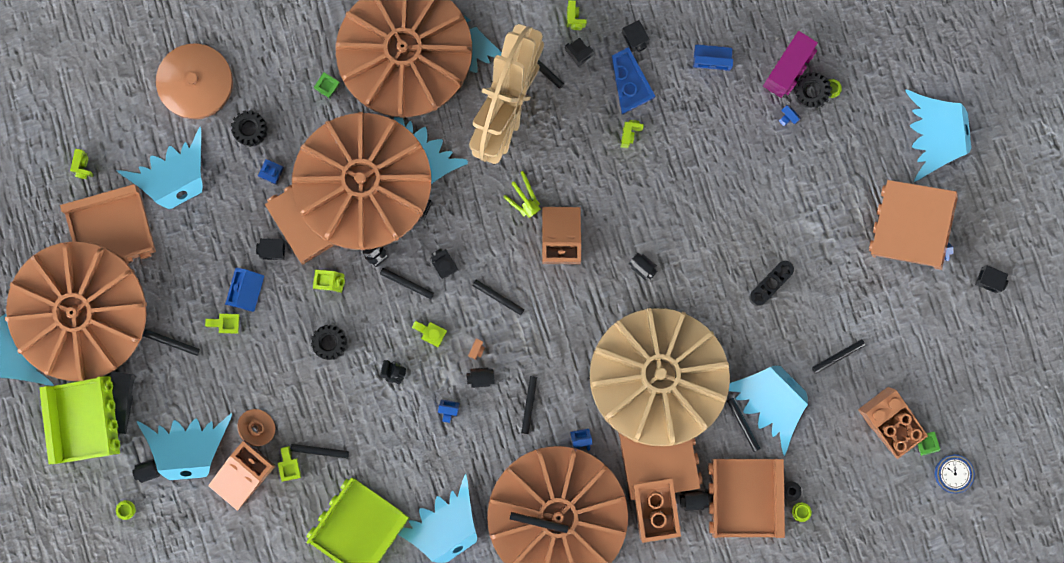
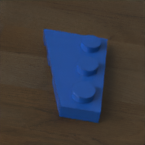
M629 47L612 55L621 114L623 115L654 99L656 96Z

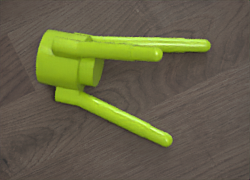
M521 171L531 198L528 200L514 181L512 185L524 201L522 204L523 208L508 196L504 195L503 198L515 207L523 217L527 215L528 218H531L541 210L539 207L540 203L536 199L524 171Z

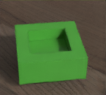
M323 72L313 88L330 99L339 87L340 82Z
M935 432L926 433L928 437L917 444L921 456L940 451Z

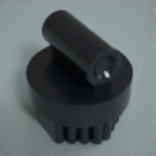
M383 246L366 249L362 252L368 263L373 264L375 267L388 258L386 249Z
M384 360L380 377L385 378L389 383L401 384L406 374V368L398 362L393 361L391 363L389 360Z

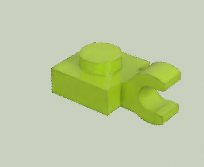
M219 314V319H205V327H219V333L239 334L240 315Z
M417 321L412 326L413 329L423 333L422 340L439 348L447 330L431 322L428 327Z
M290 446L282 447L283 462H278L281 482L301 478L298 458L292 459Z

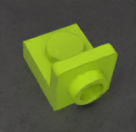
M568 0L567 27H571V30H582V28L586 27V20L575 19L579 18V7H576V0Z
M637 120L625 122L620 147L628 148L630 143L633 144L635 132L631 131H642L644 124H640V121Z
M75 149L70 171L76 174L75 177L87 179V176L93 177L94 174L91 171L84 170V167H87L88 164L87 153L83 150Z
M315 270L313 289L342 293L345 275L335 271Z

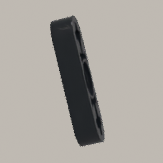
M789 261L780 262L750 293V302L755 306L765 304L791 277L794 272L793 264ZM781 265L783 267L787 265L789 267V274L784 273L780 278L773 274L774 272L779 274L782 271ZM769 278H774L777 281L776 288L770 289L767 286L766 282ZM762 285L767 292L761 297L763 301H755L756 296L754 294H759L763 291L760 288Z

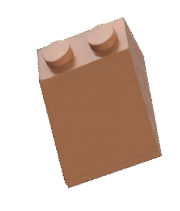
M673 479L633 484L639 537L642 543L681 537Z

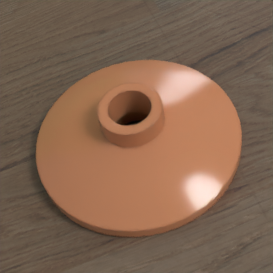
M248 410L238 420V433L250 445H266L275 435L273 419L262 410Z

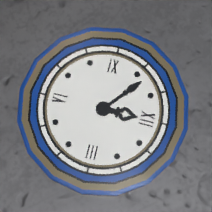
M949 455L942 458L936 465L934 475L937 484L943 490L957 494L970 488L974 481L975 473L968 459L960 455Z

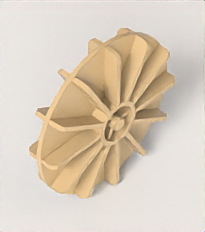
M518 24L514 27L513 32L507 33L501 56L496 55L494 58L492 85L490 88L482 89V93L487 94L488 97L473 120V126L476 129L469 143L473 156L481 161H488L493 164L499 163L502 155L506 154L509 150L513 131H518L520 127L521 106L523 101H529L531 98L526 95V92L539 71L540 66L537 62L544 48L542 33L532 27Z
M647 308L646 310L637 311L623 317L602 336L591 360L590 387L600 413L606 422L620 434L634 442L645 445L673 446L699 436L717 419L725 405L729 392V363L722 346L712 331L683 311Z

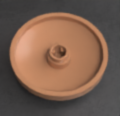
M186 44L175 48L162 60L157 70L156 88L163 104L174 114L186 119H203L217 113L226 104L232 92L233 76L229 64L218 51L203 44Z

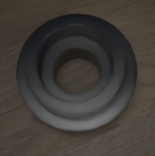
M787 482L784 484V498L786 500L795 501L800 498L802 490L798 483ZM790 488L795 489L794 495L789 494Z

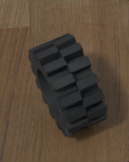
M816 72L806 73V76L802 75L800 77L801 80L797 81L798 86H795L797 93L795 94L802 104L811 108H818V106L822 107L824 102L829 101L828 97L832 95L830 93L832 91L831 83L822 74ZM812 83H817L820 86V93L816 97H809L807 94V88Z
M244 110L242 114L239 112L238 116L233 118L234 122L231 123V132L234 138L244 146L258 145V142H262L264 140L263 137L267 135L265 120L259 113L249 110V112ZM249 121L256 124L255 133L245 135L242 131L243 125Z
M324 325L319 327L317 331L315 330L314 335L311 337L312 350L322 359H337L346 350L347 338L338 327ZM327 335H332L336 339V346L331 350H326L322 346V339Z

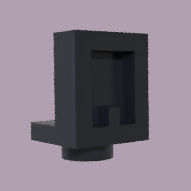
M438 249L431 254L433 257L430 260L442 280L459 271L447 249L443 251Z

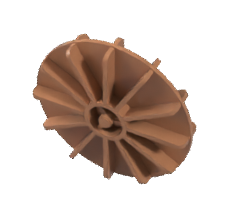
M359 0L346 12L336 41L337 66L348 90L359 102L369 109L392 117L420 116L433 110L436 111L462 87L472 61V39L464 16L451 0Z
M358 112L326 121L324 125L312 133L304 145L302 144L293 168L292 191L300 215L306 224L321 238L343 248L356 250L374 249L399 240L422 217L431 192V169L422 145L407 128L396 120L385 116Z
M65 242L49 246L30 257L9 285L10 290L7 298V317H5V321L8 323L11 337L18 348L17 352L22 354L29 363L47 376L68 381H84L102 377L125 363L142 339L146 323L147 306L142 286L135 275V271L123 259L107 248L87 242Z
M564 446L540 448L515 460L496 482L488 505V529L493 546L504 563H612L623 545L627 532L628 509L626 498L615 475L604 463L591 454ZM514 512L569 525L568 532H559L509 520L510 514Z

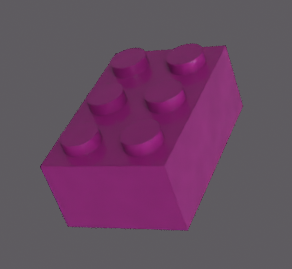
M798 31L763 84V87L780 98L784 94L789 95L797 83L794 79L798 80L807 68L805 63L809 64L818 51L815 49L818 42Z

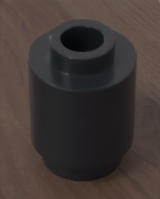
M639 252L629 262L631 269L644 280L647 278L651 280L658 272L656 270L657 265Z
M488 367L470 369V373H466L467 384H471V388L490 387L491 384H495L494 370Z
M154 459L136 464L135 469L132 470L134 479L136 481L139 480L140 483L158 478L161 475L157 471Z
M702 490L683 492V496H680L681 508L684 507L685 511L708 508V493Z

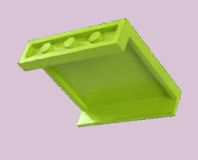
M110 376L56 386L39 387L49 465L120 454V441L117 433L118 423L115 417V402L112 393L113 384Z
M351 477L350 480L346 479L341 485L342 491L339 496L335 495L329 503L331 505L327 512L324 511L320 515L318 526L316 528L312 527L306 536L309 539L306 543L313 545L337 563H379L410 517L357 479Z

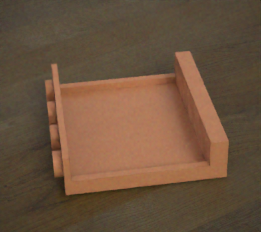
M887 180V184L883 185L881 192L883 202L878 205L877 215H879V220L875 222L873 233H876L875 238L871 240L869 246L871 255L874 258L876 256L933 266L934 269L942 270L958 199L957 192Z
M135 184L60 205L62 213L66 215L72 242H87L107 248L127 264L133 262L134 258L146 259L152 256L151 253L156 252L140 190Z
M292 185L286 187L281 195H273L267 200L266 208L300 263L305 264L334 246V244L317 235L306 224L297 209Z
M619 433L630 500H635L633 484L672 478L675 493L700 489V484H703L701 472L697 473L696 465H699L698 454L694 453L693 446L696 445L695 438L673 446H651L634 442Z
M711 459V463H708V474L712 475V483H708V493L712 494V502H709L708 510L709 514H712V522H709V533H712V537L785 538L784 459Z

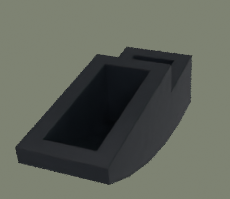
M112 371L111 382L113 384L112 393L115 402V417L118 423L117 433L126 434L133 400L132 390L135 376Z

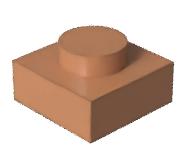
M476 338L468 357L476 360L477 356L481 358L485 349L482 346L484 342Z

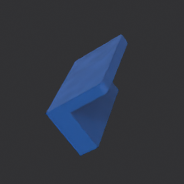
M695 45L693 67L730 71L733 67L732 48Z
M235 268L225 305L254 312L264 275L246 269Z

